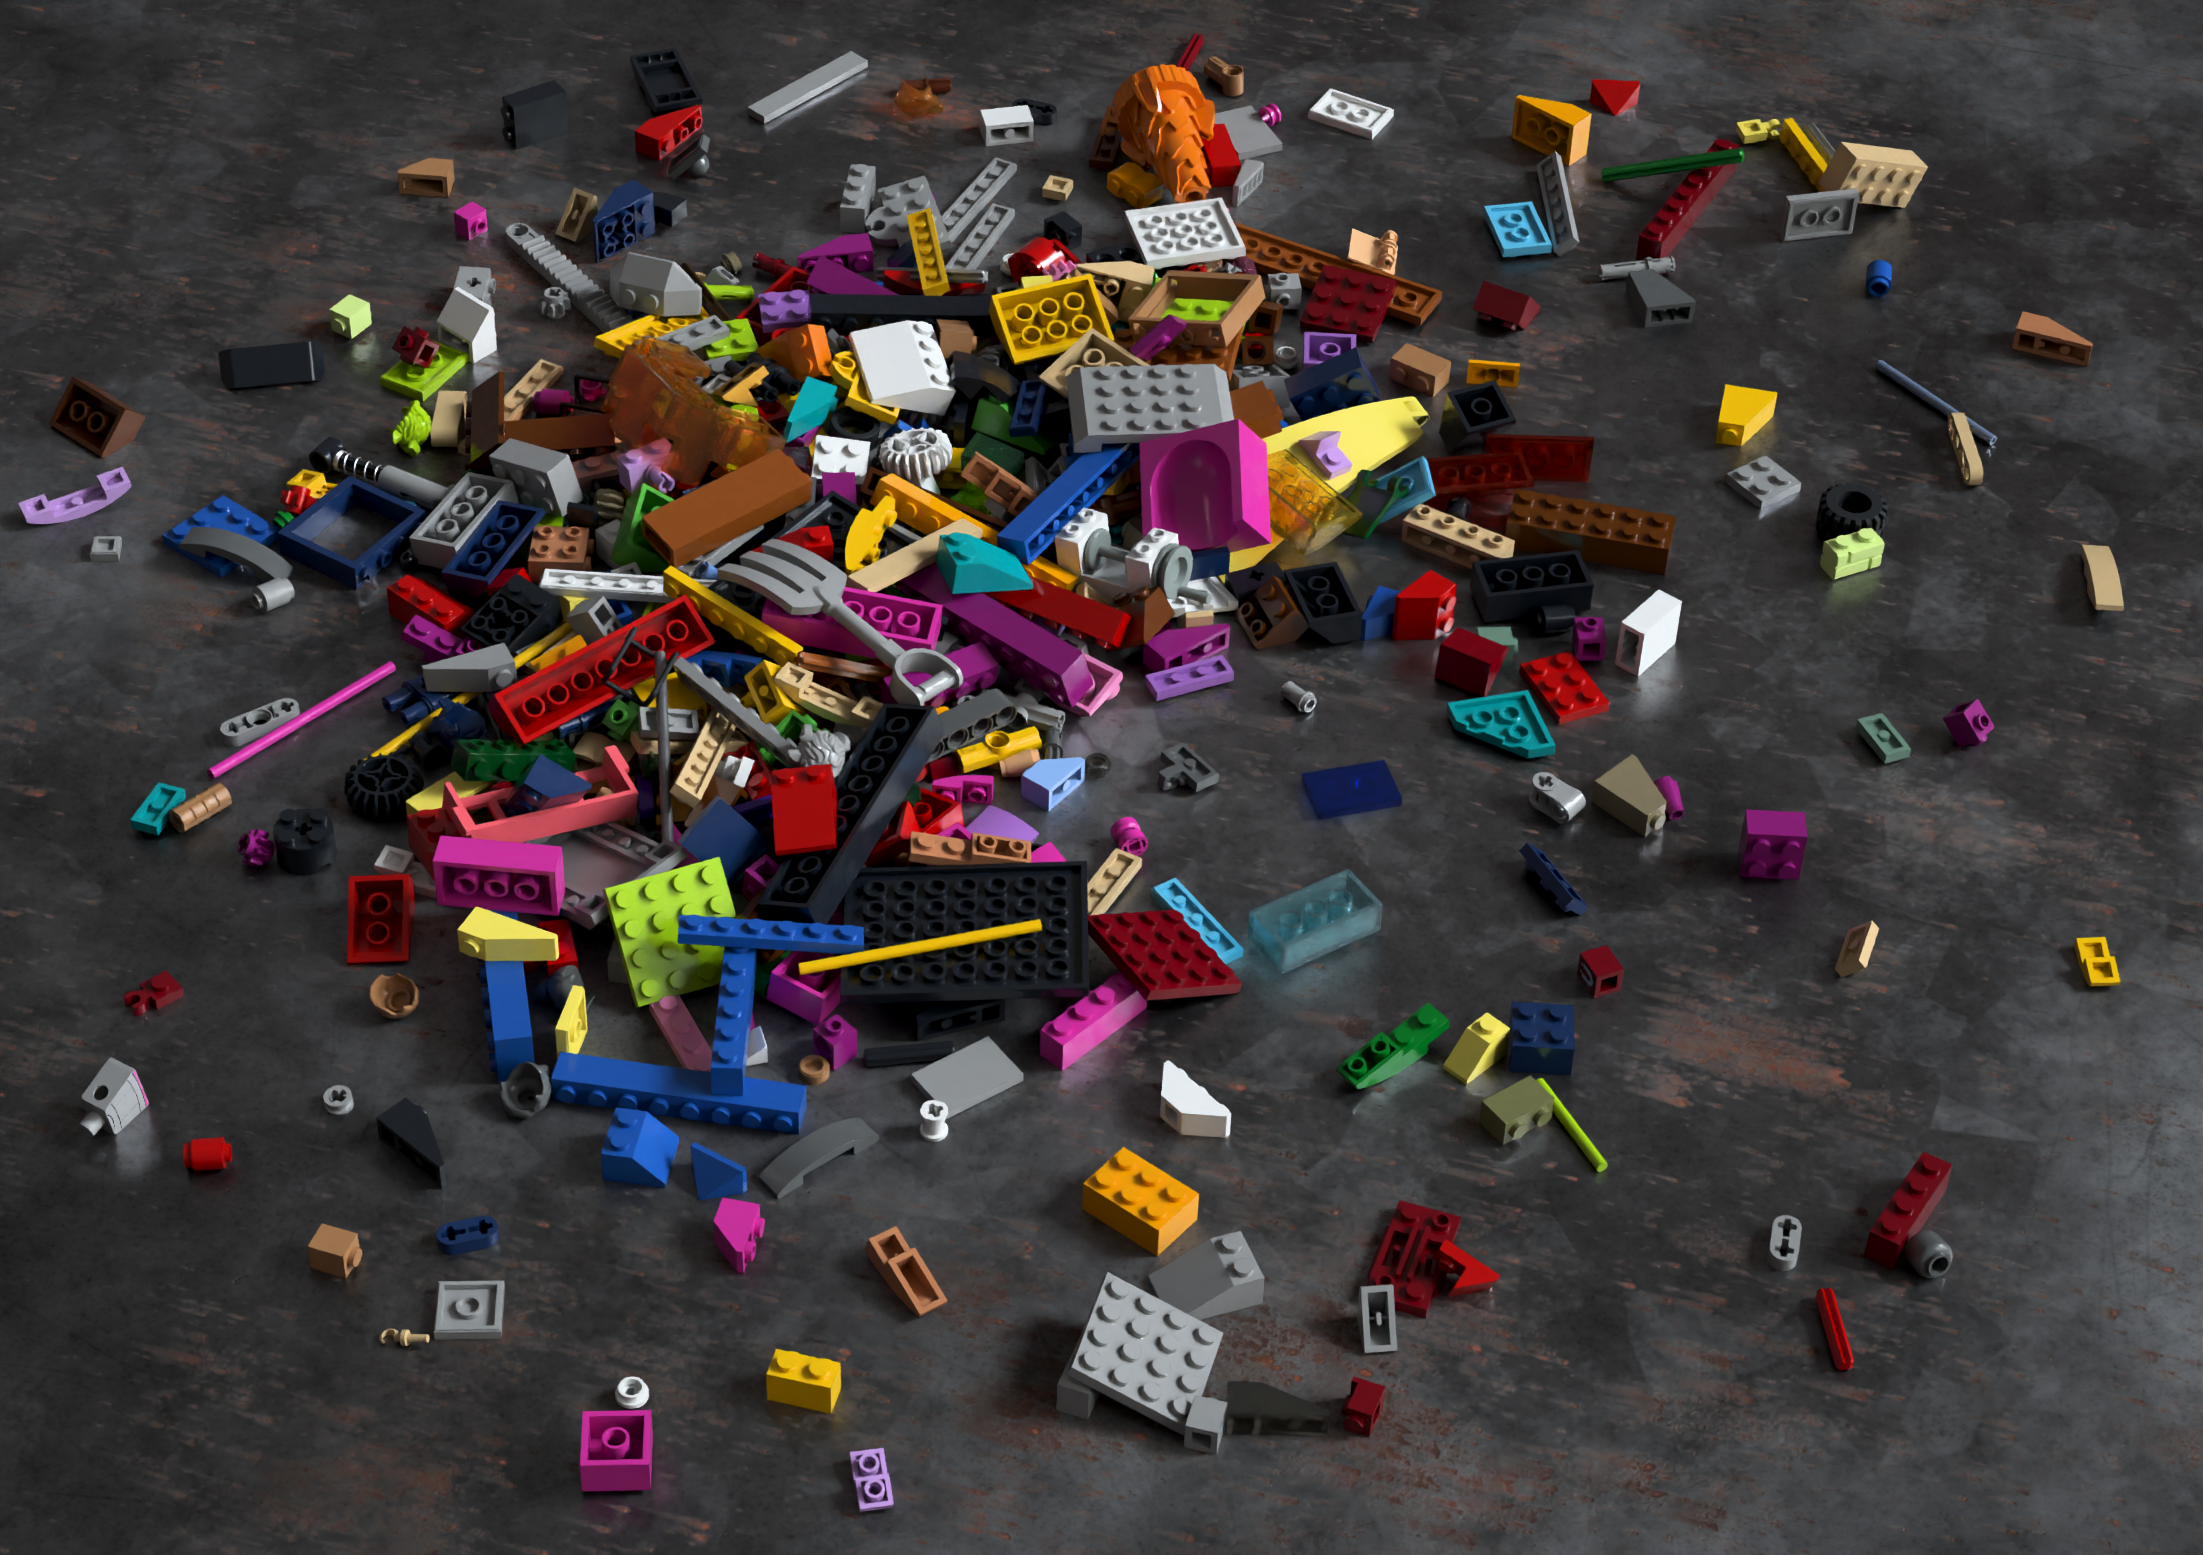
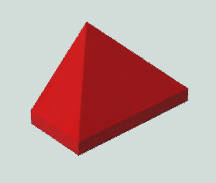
M1592 79L1590 102L1613 116H1617L1638 103L1640 81Z

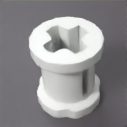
M929 1100L923 1103L920 1109V1116L923 1119V1123L920 1126V1134L923 1139L929 1142L941 1141L948 1134V1126L945 1123L948 1107L944 1102Z

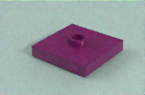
M1168 314L1134 344L1130 350L1136 357L1150 360L1160 350L1167 347L1188 325L1182 318Z

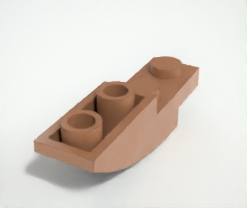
M911 831L908 861L935 866L1031 863V841L975 832L972 833L970 840Z

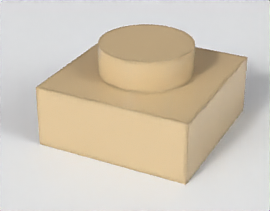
M1050 175L1042 188V197L1051 198L1056 201H1066L1073 189V180Z

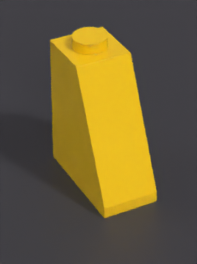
M1725 384L1715 443L1742 446L1773 417L1777 392Z

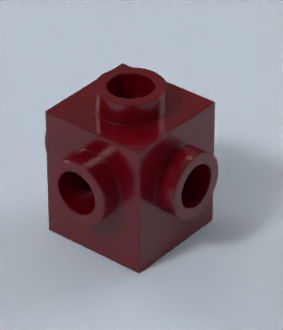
M403 326L391 349L400 354L399 359L411 366L417 363L429 368L440 345L429 339L430 333L416 326L413 330Z

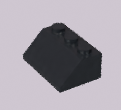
M1337 562L1284 570V576L1311 629L1333 644L1360 639L1362 612Z

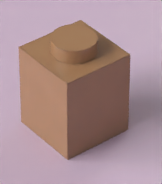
M323 1223L307 1246L310 1268L347 1278L351 1269L358 1266L362 1257L358 1233Z

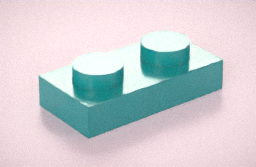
M158 782L130 819L131 828L158 836L169 822L168 812L186 799L185 789Z

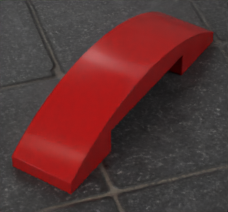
M884 270V287L899 295L924 294L921 281L910 280V271ZM949 283L950 291L945 292L941 296L982 293L985 291L986 283Z

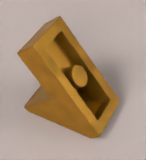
M753 362L712 392V395L725 401L758 407L748 389H754L761 385L762 379L769 373L764 365Z

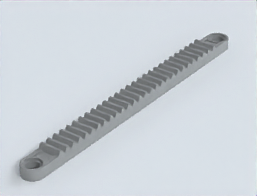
M514 223L506 228L507 244L553 287H559L563 292H568L570 302L603 333L636 321V319L632 320L630 314L627 315L625 309L621 310V307H618L613 299L610 300L609 295H605L603 289L599 290L598 285H594L592 279L588 280L587 275H583L581 269L577 270L576 265H572L570 259L567 260L564 254L561 255L560 250L555 249V245H550L549 240H545L544 235L539 236L531 227L524 223ZM657 357L639 365L666 391L670 387L684 390L679 370L680 367H683L681 360L677 361V357L665 362Z

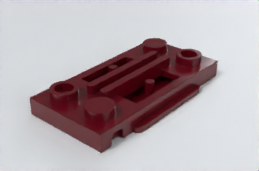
M1399 1200L1390 1226L1385 1227L1367 1274L1369 1280L1366 1286L1393 1284L1395 1310L1426 1318L1432 1300L1439 1297L1447 1276V1272L1442 1270L1438 1266V1262L1432 1257L1445 1239L1456 1246L1454 1241L1460 1227L1461 1217Z

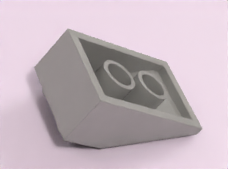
M1237 363L1234 365L1231 381L1228 382L1229 391L1263 380L1266 389H1272L1277 403L1275 405L1279 404L1281 411L1282 408L1290 407V400L1284 379L1290 376L1276 364L1242 365V363Z
M1241 1231L1210 1238L1148 1275V1281L1156 1298L1198 1320L1263 1303L1265 1278Z

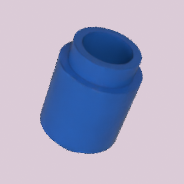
M1875 260L1867 266L1866 288L1875 297L1886 295L1891 288L1892 267L1886 261Z

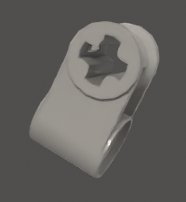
M1539 772L1533 776V791L1530 793L1528 801L1530 806L1548 815L1557 823H1568L1585 807L1586 800L1584 795L1578 789L1556 778L1553 774Z

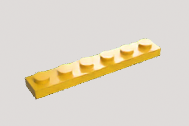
M1784 119L1782 130H1780L1781 143L1787 147L1791 156L1795 158L1801 170L1806 173L1810 182L1814 184L1819 192H1826L1818 182L1828 165L1794 119Z
M927 208L906 216L924 295L941 296L945 292L950 291L933 214L931 209Z
M669 566L663 571V592L669 597L677 599L686 594L695 610L709 619L714 625L727 630L735 638L748 643L757 652L764 653L782 667L787 662L796 665L794 657H797L798 652L803 651L802 646L673 566Z

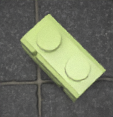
M1863 528L1858 532L1840 535L1834 539L1824 541L1820 565L1834 580L1875 568L1881 564V554L1885 544L1872 528Z

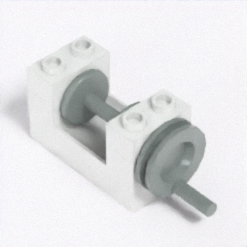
M1083 508L1054 537L1058 566L1079 577L1073 590L1074 593H1076L1077 586L1085 581L1111 604L1114 602L1113 597L1123 591L1128 593L1135 592L1144 586H1147L1148 589L1160 586L1168 602L1172 599H1177L1179 596L1204 604H1210L1212 600L1210 593L1187 587L1193 568V556L1187 546L1179 545L1178 534L1154 527L1128 551L1111 546L1107 514Z

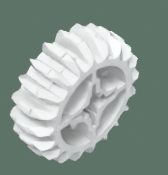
M921 427L920 429L912 428L908 431L902 430L901 433H894L892 437L886 438L885 442L881 444L879 458L882 468L886 473H893L902 479L907 478L910 481L914 478L920 480L922 477H930L932 474H939L940 470H945L947 465L951 463L953 451L947 434L942 433L941 430H934L933 428L924 429Z

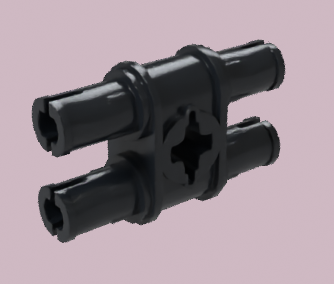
M756 352L748 355V363L745 366H741L735 360H729L724 365L725 375L731 378L753 362L764 365L769 374L762 379L761 385L748 390L753 397H760L769 404L774 403L778 399V390L783 389L791 396L797 395L801 390V386H799L801 384L800 381L793 378L786 367L779 366L774 359L763 358Z

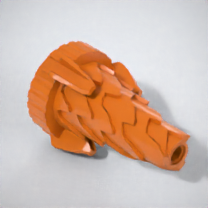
M1161 64L1147 67L1132 74L1119 86L1120 88L1116 90L1115 97L1112 100V113L1119 132L1124 137L1120 145L1122 151L1144 171L1150 170L1152 165L1157 177L1164 184L1165 189L1171 191L1172 197L1177 203L1206 200V194L1209 193L1208 189L1211 188L1205 172L1207 165L1201 151V147L1204 146L1201 138L1210 141L1214 137V102L1204 98L1196 78L1193 77L1192 73L1186 71L1185 68Z

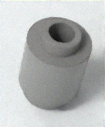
M275 578L255 586L252 590L251 602L257 610L259 609L263 613L288 604L295 597L293 585L287 578Z

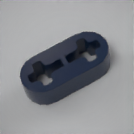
M479 1216L443 1224L436 1232L437 1247L440 1252L446 1255H456L492 1247L499 1239L498 1224L495 1219L489 1216ZM486 1230V1234H481L480 1231ZM449 1237H454L455 1240L449 1241Z

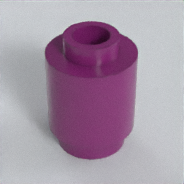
M542 389L534 394L533 408L535 412H540L541 415L560 416L559 404L561 402L574 403V398L570 396L568 390ZM565 407V417L568 412L573 411V408Z

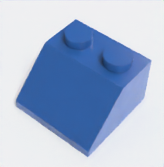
M616 1107L601 1151L603 1180L665 1188L680 1142L679 1136L647 1111Z

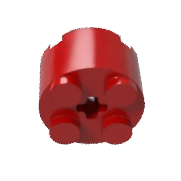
M1035 237L1008 258V264L1014 279L1013 283L1018 282L1021 288V277L1043 276V268L1048 271L1050 263L1053 262L1057 266L1060 260H1063L1066 264V259L1061 251L1057 253L1052 248L1055 244L1043 237Z

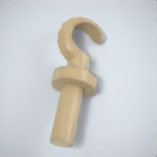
M392 1328L384 1330L379 1336L380 1342L385 1343L384 1338L393 1335L394 1341L400 1342L402 1346H409L410 1342L428 1343L430 1339L428 1334H411L408 1329H403L399 1333L396 1329Z

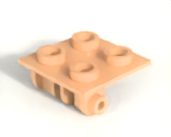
M1352 228L1347 259L1394 275L1398 236L1394 231L1389 230L1383 234L1381 239H1378Z

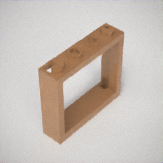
M1168 270L1128 319L1133 341L1138 342L1164 318H1161V316L1176 298L1234 301L1219 321L1184 320L1188 327L1170 343L1227 347L1265 299L1261 275Z

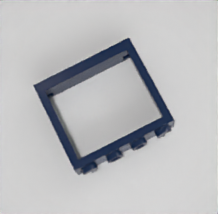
M348 476L278 532L280 554L358 590L404 551L410 543L409 537L426 519V511L352 476ZM355 504L364 506L400 523L355 561H351L310 541Z

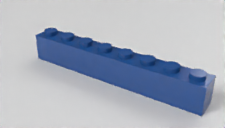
M1139 443L1102 444L1101 452L1083 453L997 535L998 547L1015 554L1021 564H1031L1055 540L1054 537L1083 508L1088 509L1140 459Z
M560 1052L551 1077L552 1097L555 1101L616 1109V1107L647 1111L650 1114L764 1129L781 1133L799 1134L807 1108L806 1085L745 1077L743 1095H713L711 1093V1072Z

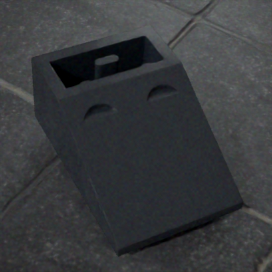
M516 573L460 630L486 647L505 643L511 654L547 636L563 620V615L557 597Z

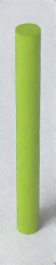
M1543 1078L1537 1079L1536 1081L1554 1097L1552 1112L1598 1172L1604 1171L1608 1166L1607 1162Z

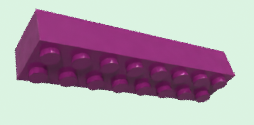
M930 564L895 582L896 589L909 599L943 605L942 616L948 617L945 631L961 639L966 647L982 641L996 662L1004 667L1010 675L1017 679L1019 677L1023 678L1036 691L1042 690L1049 694L1056 703H1064L1073 708L1093 685L1082 651L981 592L952 594L938 567L934 564Z

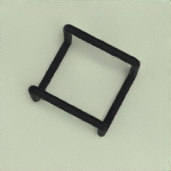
M575 374L574 403L561 402L559 404L560 417H565V407L573 408V411L568 412L566 417L572 416L575 409L607 414L603 408L578 404L580 401L579 379L616 385L617 404L622 403L621 383L616 379Z
M633 627L625 637V642L601 681L605 686L639 706L648 707L658 694L676 662L679 652L675 651L668 660L666 659V667L653 691L645 702L608 681L629 645L654 658L655 652L633 640L638 630L637 627Z

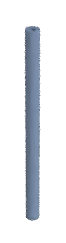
M1879 360L1875 364L1877 370L1946 416H1949V413H1961L1883 360ZM1966 416L1971 433L1989 445H1993L1996 442L1997 436Z

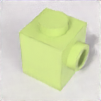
M349 294L329 309L332 331L350 339H353L372 324L370 303Z

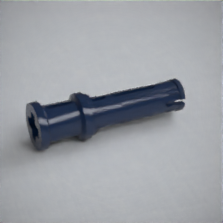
M626 697L619 698V700L626 704L630 701ZM616 700L605 702L552 730L553 736L557 740H562L565 738V735L575 732H586L590 726L602 722L607 709Z

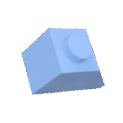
M1076 757L1039 760L1031 768H1027L1023 772L1020 780L1021 796L1050 811L1084 782L1085 759Z

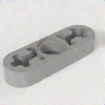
M282 698L225 721L220 727L222 742L229 747H238L263 737L300 715L298 702L291 698ZM258 720L267 721L265 724L261 725L253 724L255 721Z

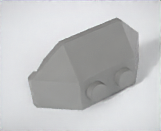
M629 252L610 270V296L618 307L663 317L699 315L702 312V288L697 283L695 284L690 276L674 261Z

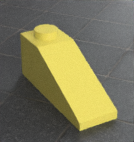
M477 906L457 929L459 952L484 961H556L559 958L557 934Z

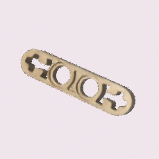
M1963 412L1949 413L1947 421L1948 434L1966 485H1981L1983 481V466L1966 415Z

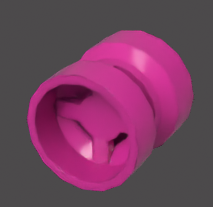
M1121 818L1112 825L1110 834L1115 843L1118 844L1119 849L1135 856L1141 855L1147 849L1148 840L1144 833L1140 831V827L1134 818Z

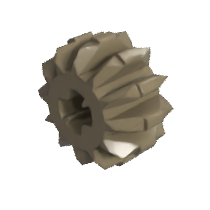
M599 489L596 492L592 506H595L600 515L598 528L616 519L622 520L625 503L623 493L617 492L614 489Z

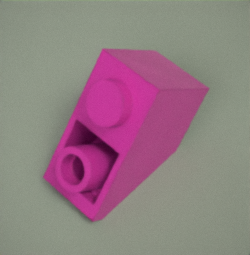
M722 1197L713 1221L714 1242L736 1272L744 1274L747 1262L754 1260L756 1252L755 1240L756 1237H762L765 1219L760 1218V1204Z

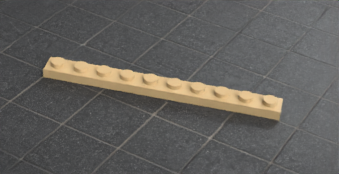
M737 682L731 688L722 687L727 694L732 692L739 700L749 692ZM713 707L669 791L679 802L695 808L700 802L736 728L734 724Z

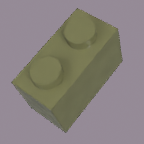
M1528 1076L1482 1100L1479 1123L1504 1145L1514 1139L1521 1138L1525 1133L1538 1126L1541 1127L1547 1124L1552 1117L1554 1097L1532 1076Z

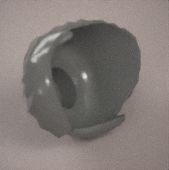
M567 965L558 968L550 978L541 980L535 988L537 999L545 1005L553 1004L560 1011H563L572 986L584 987L577 967ZM595 994L585 997L586 1011L594 1000Z
M524 1062L516 1065L508 1075L507 1080L500 1082L501 1099L505 1112L512 1117L516 1116L522 1119L532 1117L535 1113L544 1109L551 1094L553 1070L547 1065H537L533 1062Z

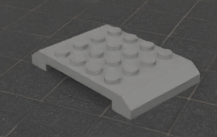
M1214 364L1080 367L1066 376L1074 453L1101 452L1102 444L1141 443L1234 420L1227 373Z
M613 821L521 842L562 846L565 894L559 914L590 930L609 917L602 889L673 870L688 857L684 847L666 839L659 844Z

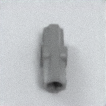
M983 689L980 695L989 691V689ZM1020 693L1016 697L1005 695L1017 707L1016 717L1008 724L1010 728L1022 730L1027 726H1035L1036 729L1045 731L1048 728L1056 727L1060 729V732L1062 731L1065 712L1039 705L1036 699L1027 693Z

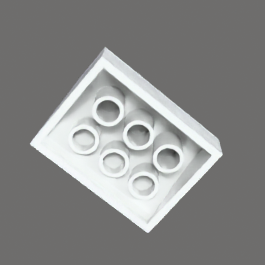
M906 320L850 332L849 339L871 404L945 415L956 391L951 382V377L932 324L923 321Z

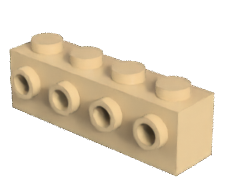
M1423 504L1415 506L1403 520L1402 542L1472 569L1473 561L1513 557L1515 540Z

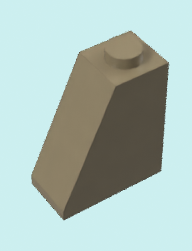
M1633 754L1594 781L1591 802L1645 837L1652 831L1660 829L1664 824L1667 802L1638 758Z

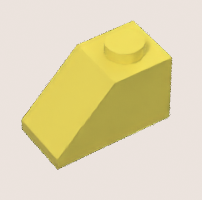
M1488 1012L1466 1028L1445 1061L1443 1069L1467 1085L1507 1054L1510 1028Z

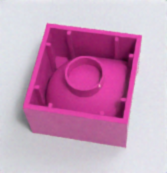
M1235 419L1139 443L1143 538L1154 527L1178 534L1179 545L1187 546L1191 553L1225 546L1228 547L1231 553L1271 543L1267 446L1241 420Z

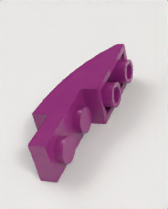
M418 615L413 617L401 635L402 640L424 651L423 660L430 663L487 648L468 635L463 640Z

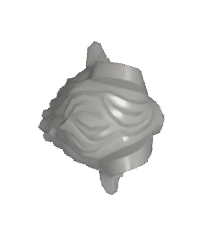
M804 724L797 748L787 752L790 759L797 762V765L801 764L802 767L831 764L835 778L846 764L845 752L850 751L849 737L842 732H835L833 734L826 730L813 732L812 724Z

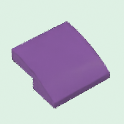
M991 805L965 828L971 834L975 832L1031 841V844L1039 835V832L1023 820Z

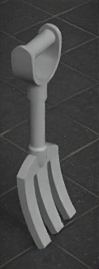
M770 539L761 544L763 553L749 551L740 556L741 566L727 563L717 569L719 579L752 589L767 597L791 615H809L822 612L827 617H833L873 650L879 660L893 670L889 688L891 695L899 704L924 706L926 701L948 688L956 689L963 683V675L960 668L944 655L926 648H913L905 651L892 639H886L847 607L841 598L845 589L847 575L827 560L807 549L782 540ZM923 672L930 674L932 677L914 687L902 674Z

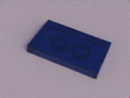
M1385 760L1302 773L1301 781L1318 819L1402 806V796Z

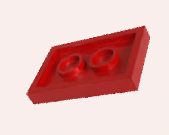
M1570 651L1520 664L1519 673L1558 725L1609 710L1610 702Z

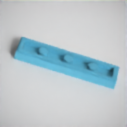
M1176 878L1151 888L1150 896L1164 911L1173 909L1182 913L1184 916L1183 920L1192 929L1200 933V938L1208 947L1216 951L1217 956L1225 964L1243 957L1244 949Z

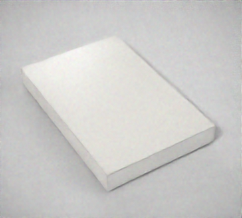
M1330 88L1308 111V119L1372 140L1391 120L1394 109Z

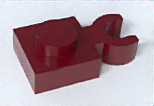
M166 970L140 983L141 991H131L124 995V1002L126 1007L132 1005L134 1016L144 1014L151 1005L158 1010L183 997V988Z

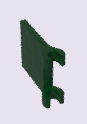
M1362 469L1358 473L1354 490L1326 527L1327 530L1367 540L1394 501L1408 493V486L1399 485L1403 479L1392 476L1388 481L1387 490L1376 488L1378 481L1369 478L1372 472Z

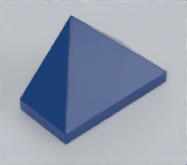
M696 1142L692 1143L690 1146L691 1167L698 1200L745 1193L747 1190V1172L745 1167Z

